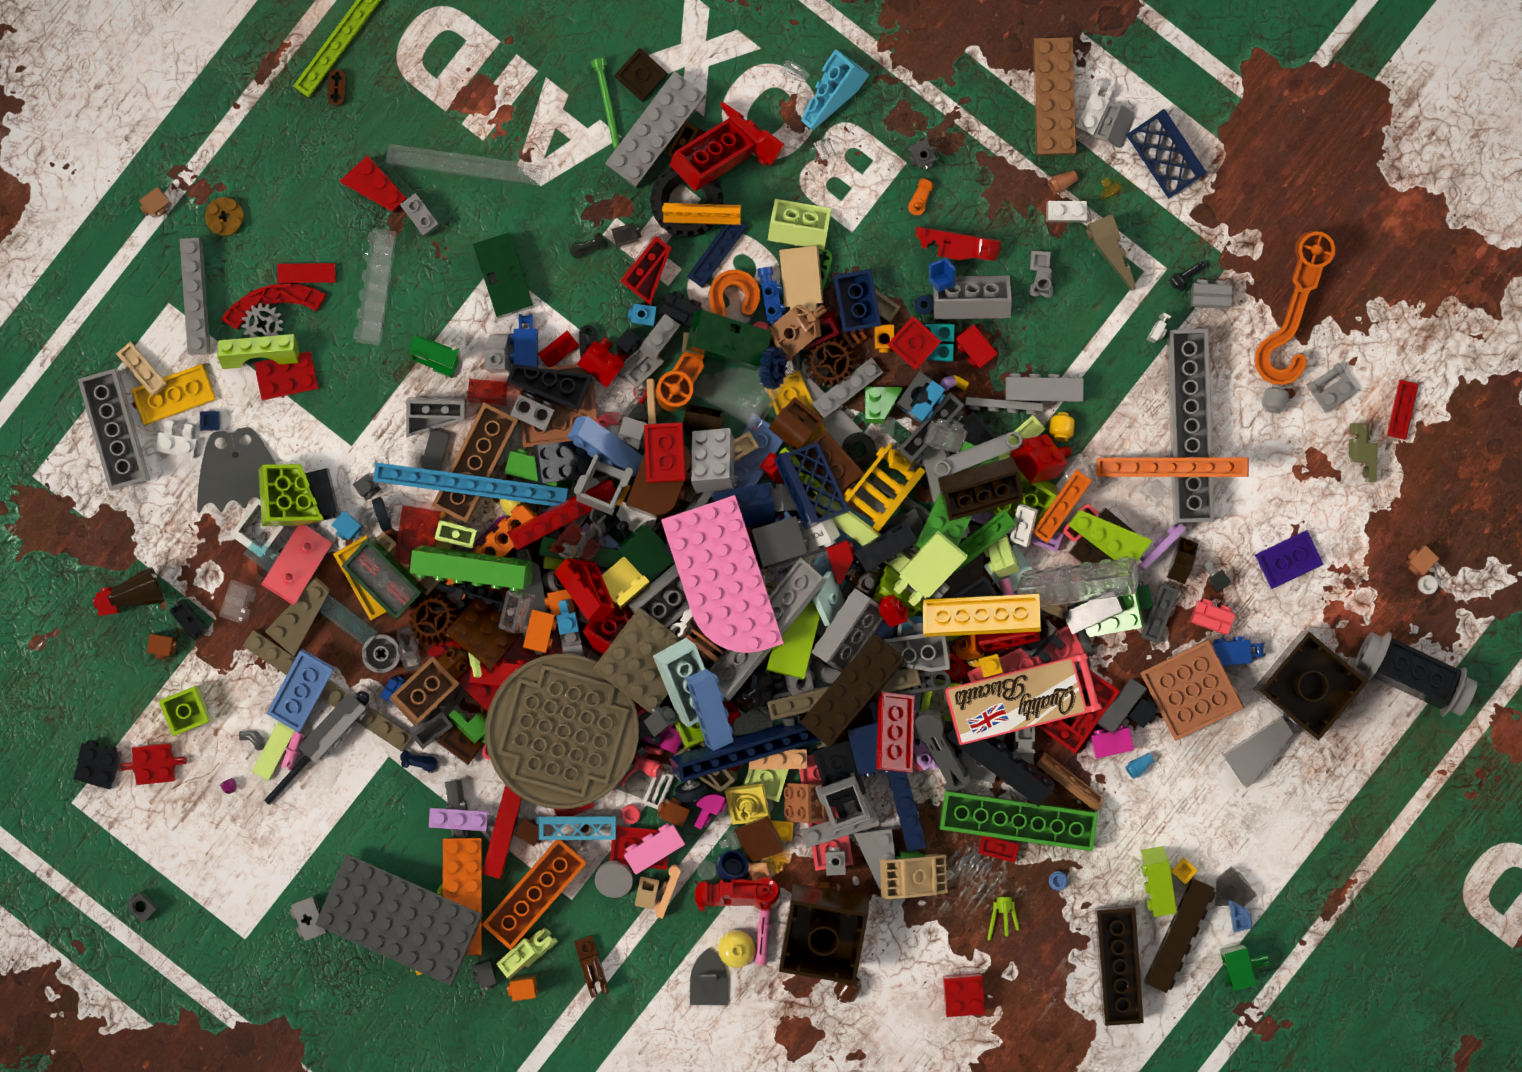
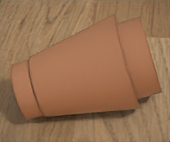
M1072 170L1052 176L1048 180V184L1054 194H1061L1075 183L1078 177L1075 171Z

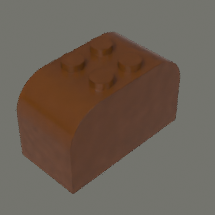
M685 445L686 481L647 483L644 454L626 502L629 509L657 519L668 518L678 510L680 503H684L686 499V486L691 484L692 455Z

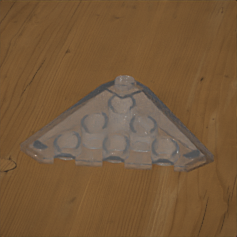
M789 361L787 362L786 378L783 379L784 383L780 384V388L767 389V387H763V383H760L762 377L758 375L760 370L753 371L743 367L735 369L734 367L713 375H701L693 388V393L756 431L797 366Z

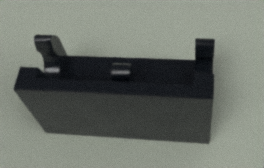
M181 599L177 602V605L169 609V612L194 641L209 629L185 599Z

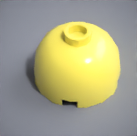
M740 929L725 933L718 944V955L721 961L732 968H742L748 965L754 959L756 953V945L749 933Z

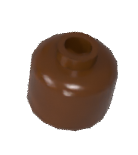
M856 978L855 985L837 982L834 987L837 1000L842 1003L854 1002L862 990L860 979Z

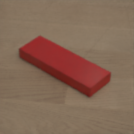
M277 264V283H336V264Z
M1404 380L1398 381L1386 436L1406 440L1418 383Z

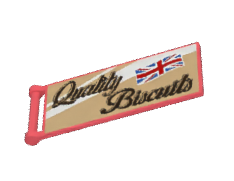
M1087 653L945 689L959 745L1101 710V703H1098L1087 663ZM1075 662L1080 663L1091 706L1088 707L1085 704Z

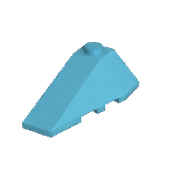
M837 49L834 50L822 69L824 75L821 82L817 81L815 86L817 88L814 98L809 100L801 119L811 130L818 127L851 98L869 76L862 67Z

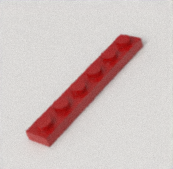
M607 479L588 489L585 494L608 503L612 501L616 490L612 481ZM576 496L509 530L507 533L514 548L518 550L591 512L593 507L576 501Z

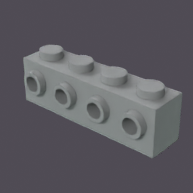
M1010 374V377L1005 378V400L1083 402V378H1079L1077 374H1068L1067 378H1060V374H1048V378H1040V374H1029V377H1021V374Z

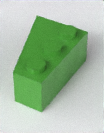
M518 449L517 452L510 451L505 473L538 482L535 456H529L528 451ZM573 480L545 484L570 490Z

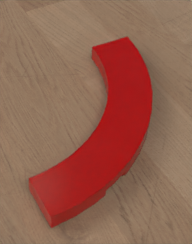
M298 284L268 285L248 293L235 302L221 320L239 330L245 322L242 320V317H248L245 311H252V305L258 308L259 303H262L263 307L267 303L270 306L280 303H293L318 311L327 295L316 289Z

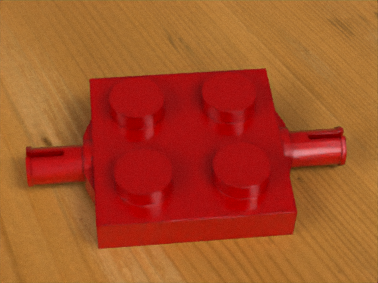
M171 742L133 746L132 762L121 763V771L133 770L136 785L173 782L176 780V765L187 764L186 756L175 758Z

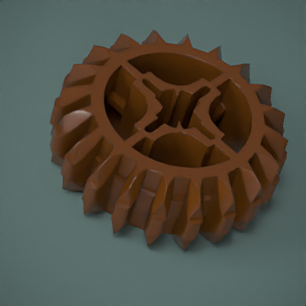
M834 336L833 342L827 339V342L823 341L819 345H814L815 349L808 348L807 350L812 353L811 355L805 354V358L810 359V361L804 362V365H810L811 367L806 369V373L813 372L810 379L816 376L818 378L815 382L816 384L823 380V387H826V383L830 382V387L833 388V381L840 384L839 379L841 378L846 381L845 374L852 376L848 369H855V366L850 365V362H855L856 358L849 357L854 354V351L847 352L850 344L843 347L842 345L845 340L842 339L840 343H837V336ZM827 346L837 347L843 353L832 355ZM822 349L824 359L814 365L815 354L818 350ZM826 352L831 359L839 358L835 360V363L833 362V369L829 364H824V361H827L825 359L827 358ZM846 358L845 369L838 375L836 364ZM828 368L833 377L822 376L817 370Z
M431 594L430 599L424 596V602L417 601L419 606L412 607L415 612L409 614L413 619L408 621L412 626L410 630L414 633V637L419 639L421 643L426 642L429 646L432 643L438 646L439 641L445 644V638L452 639L445 633L459 617L457 614L459 609L455 607V603L450 601L448 597L443 598L440 594L437 597ZM444 607L445 610L435 611L433 608ZM425 629H434L436 632H435V633H425L424 630H425Z

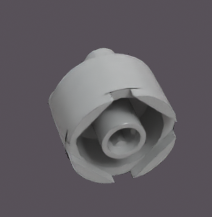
M379 634L369 638L362 648L364 664L368 669L377 673H386L395 669L400 664L403 655L399 641L388 634ZM385 649L386 657L380 658V653L378 652V650Z

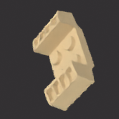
M928 854L924 855V857L880 859L881 898H912L948 893L946 855Z

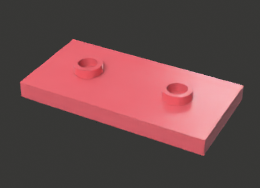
M306 525L297 526L261 585L294 605L332 542Z

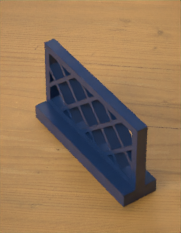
M1165 109L1126 134L1168 199L1207 173ZM1156 119L1161 124L1160 133L1149 131L1150 123ZM1163 128L1168 135L1162 134ZM1138 131L1146 133L1144 144L1136 143L1132 135ZM1148 133L1159 135L1157 147L1146 145ZM1161 136L1170 137L1172 140L1171 149L1159 147ZM1138 145H1139V146H1143V150H1142V151L1140 150V148L1138 147ZM1173 145L1176 146V148L1178 149V151H1177V150H1173ZM1145 147L1157 149L1154 160L1146 159L1144 156ZM1159 149L1170 151L1168 163L1157 161ZM1172 152L1182 155L1181 165L1170 163ZM1184 160L1186 161L1188 166H1183ZM1148 161L1154 162L1153 168ZM1156 163L1167 165L1165 176L1156 174ZM1169 165L1181 167L1179 178L1167 177ZM1182 169H1191L1195 176L1190 180L1181 179ZM1159 177L1164 178V183H1162ZM1167 179L1178 181L1177 188L1171 193L1165 187ZM1180 181L1186 182L1179 187Z
M818 442L788 453H781L774 460L805 529L812 528L816 524L850 511ZM815 449L817 453L816 460L807 456L808 450ZM795 455L801 458L800 466L793 464L790 457ZM805 460L814 464L812 472L802 468ZM817 466L824 469V477L815 474ZM800 472L810 476L808 483L800 480ZM812 478L822 481L820 489L810 485ZM825 483L832 486V495L822 491ZM808 489L818 493L815 501L808 497ZM821 495L830 499L828 507L818 502ZM833 500L840 503L842 510L836 511L831 508ZM816 506L826 510L823 517H817L815 513Z

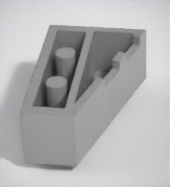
M891 827L853 833L879 889H881L880 859H895Z

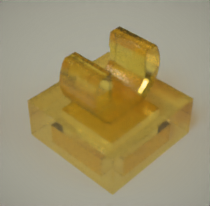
M1107 177L1100 182L1104 190L1099 194L1105 200L1119 192L1122 188L1118 182L1112 185Z
M780 852L765 858L762 863H766L767 867L777 875L789 859Z

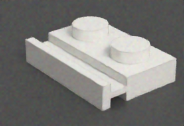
M1166 313L1159 316L1161 320L1155 323L1146 340L1152 343L1162 340L1167 332V329H1165L1166 323L1164 322L1170 319L1171 316Z

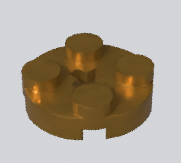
M227 197L217 198L207 206L205 221L208 228L214 233L221 236H231L237 233L243 224L244 211L233 199ZM224 211L226 214L230 215V217L227 218V222H224L223 219H220V216Z

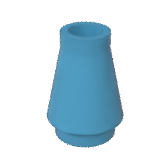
M1146 753L1128 762L1125 769L1133 779L1140 778L1155 761L1149 753Z

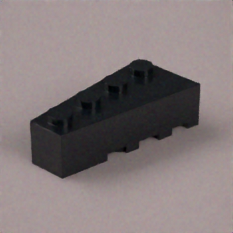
M513 364L506 385L578 414L593 375Z

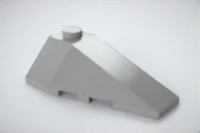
M924 634L884 639L907 659L901 667L928 672L950 669L948 636L924 637Z

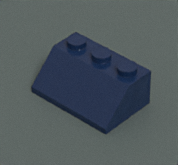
M871 269L834 275L833 283L843 335L881 326Z
M770 483L713 492L711 495L712 502L736 495L746 528L775 523L774 499Z

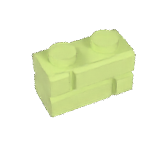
M439 520L435 539L474 549L478 530Z
M1007 534L984 551L986 557L991 559L988 565L992 574L996 573L998 578H1003L1020 570Z

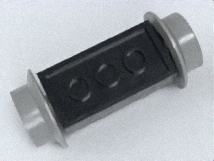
M1373 632L1369 633L1355 661V667L1365 671V679L1369 681L1372 677L1433 705L1440 709L1442 717L1449 712L1458 716H1462L1465 713L1477 689V681L1467 677V668L1462 667L1459 670L1391 638V632H1387L1383 636Z

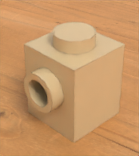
M640 877L635 906L654 909L659 880Z

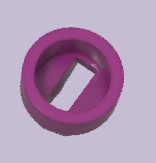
M230 778L222 782L220 787L226 794H231L235 792L237 785L234 778Z

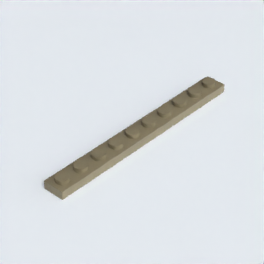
M255 630L251 632L243 644V647L285 675L288 674L296 657H293L290 653ZM329 680L320 698L336 707L349 692ZM368 706L366 709L368 713L361 720L357 718L355 721L403 752L412 739L411 734Z

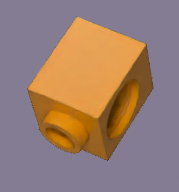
M881 325L874 328L875 350L879 349V353H890L891 348L887 344L880 343L879 336L887 334L891 341L894 337V325Z

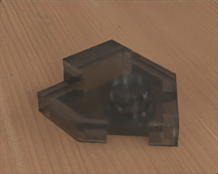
M1232 866L1217 877L1215 906H1229L1228 901H1233L1244 907L1257 896V893L1251 888V884Z

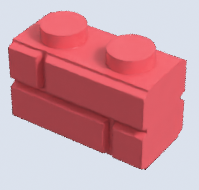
M1204 598L1202 602L1197 601L1190 623L1228 635L1235 617V613L1231 612L1232 608L1221 605L1220 608L1213 606L1214 602Z

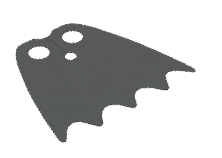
M247 427L238 428L232 434L226 431H217L209 436L200 469L197 498L198 513L201 512L207 503H213L222 512L229 501H237L243 508H246L251 498L257 497L260 499L258 470L262 465L276 463L254 430ZM243 434L249 435L251 438L250 444L246 446L241 445L239 437ZM217 438H225L227 446L223 449L217 448L215 446ZM238 452L239 456L237 458L232 457V453Z

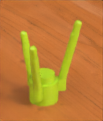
M996 897L997 902H993L988 941L991 940L998 909L999 913L1004 915L1005 936H1009L1008 913H1010V909L1015 928L1019 931L1015 903L1012 902V897Z

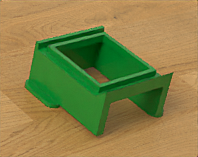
M416 333L407 352L410 360L433 368L432 371L449 378L453 377L461 357L460 348L453 350L448 346L420 336L418 338Z

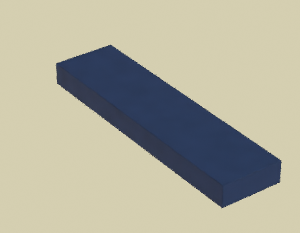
M741 222V225H724L687 278L703 288L748 226Z

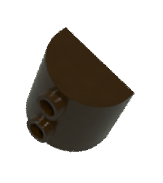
M688 404L683 420L685 434L692 437V431L722 429L725 411Z

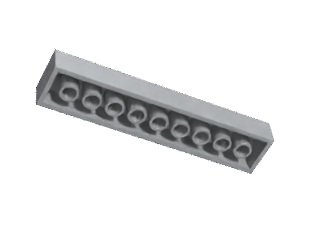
M1208 329L1167 331L1171 458H1212ZM1172 477L1173 523L1214 522L1213 477Z

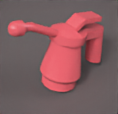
M646 745L644 749L647 753L644 756L640 757L636 752L634 768L624 776L623 780L620 781V785L625 786L627 778L636 770H641L651 778H659L663 772V764L657 760L646 758L648 754L662 755L664 749Z

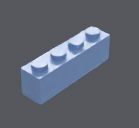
M589 416L576 418L568 435V438L573 441L574 445L586 450L591 457H594L596 454L598 455V460L622 471H625L627 467L633 470L631 477L636 475L643 455Z
M704 669L687 677L686 681L705 745L715 751L734 742L732 737L734 732L727 720L729 715L722 703L724 698L718 689L717 684H719V680L716 674H712L709 670Z

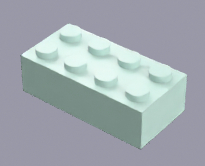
M684 638L655 654L653 658L678 719L687 727H690L699 721L686 678L704 670L705 667L696 645L689 639Z

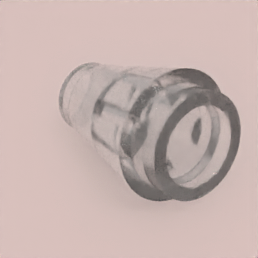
M786 59L780 70L783 77L803 83L806 82L810 74L792 59Z

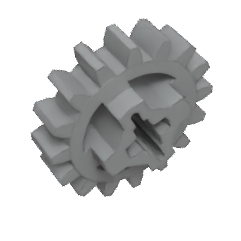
M259 303L258 308L252 305V311H245L248 317H242L246 324L241 326L247 328L244 335L250 334L249 338L261 337L254 333L256 331L263 332L265 336L279 335L277 332L283 331L279 324L283 323L284 320H279L278 317L282 314L275 313L276 307L269 309L270 304L268 303L265 307H263L262 303ZM260 311H266L270 313L271 316H263ZM254 315L255 322L254 325L250 327L251 317ZM259 319L267 321L266 329L258 326L260 323ZM275 321V329L272 332L270 329L271 323Z

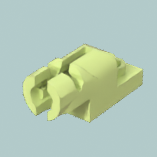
M544 927L529 940L524 938L496 964L504 975L511 979L524 966L530 967L538 958L542 957L547 950L557 943V939L551 938L550 935L552 933Z

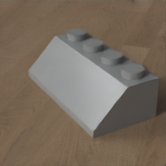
M955 276L954 287L940 292L933 287L934 319L1011 318L1010 276Z
M854 589L842 608L837 612L831 624L826 628L823 636L815 644L811 653L842 673L871 639L884 620L879 613V604L859 590Z

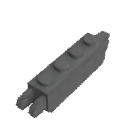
M528 549L517 551V559L532 561ZM535 562L532 584L525 589H521V592H516L517 600L522 601L523 607L519 608L521 620L525 619L526 627H522L524 639L532 610L547 613L540 568ZM535 651L536 655H540V656H541V655L545 654V653H541V652Z

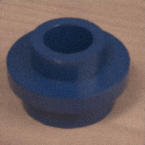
M926 295L919 296L914 303L915 310L922 315L930 313L934 306L933 300ZM921 302H927V308H922L920 306Z

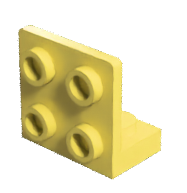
M622 557L602 575L612 601L620 610L650 585L649 580L642 576L625 557Z

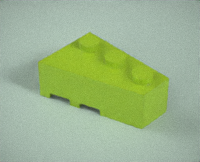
M1164 847L1140 850L1143 865H1141L1142 874L1146 879L1144 889L1145 893L1149 896V899L1146 900L1148 911H1152L1154 917L1176 914L1170 862Z

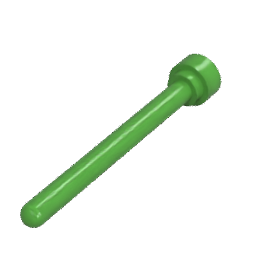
M606 58L591 60V65L598 75L613 148L616 149L620 144L604 71L606 70L607 62Z

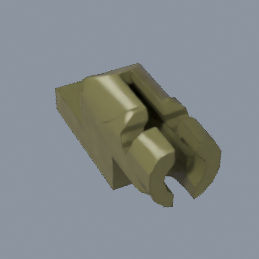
M1351 423L1350 434H1354L1357 437L1349 439L1350 461L1366 463V466H1363L1362 472L1365 482H1376L1378 443H1368L1371 440L1369 424Z

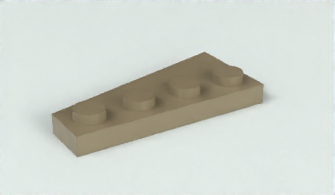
M315 577L303 590L294 605L290 604L265 632L294 657L330 589Z

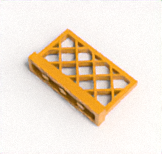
M664 203V206H662L663 223L741 225V205Z

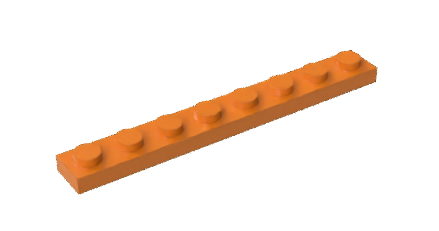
M1097 458V477H1249V458Z

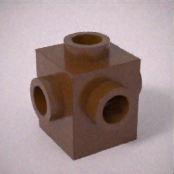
M455 645L437 660L455 680L471 666L468 653L463 648L459 650Z

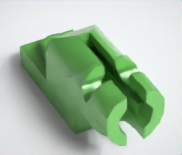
M453 710L447 718L474 744L481 738L483 739L482 742L486 744V715L477 713L469 722L466 721L467 717L461 711L456 712Z

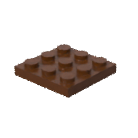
M477 597L445 634L491 670L521 635L523 630L504 614L498 612L494 606L484 603L483 599Z

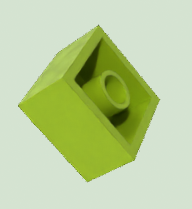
M198 685L159 700L172 736L212 721Z

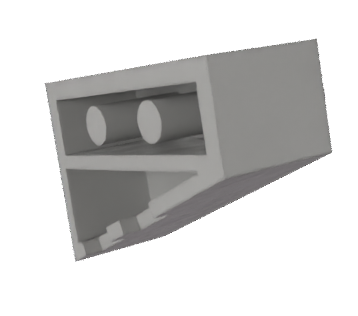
M408 397L406 399V438L465 420L466 398Z

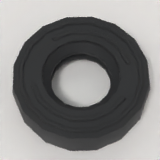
M857 432L850 434L842 444V449L858 467L868 465L875 457V442L865 433ZM856 443H863L866 447L865 453L860 457H856L852 453V447Z

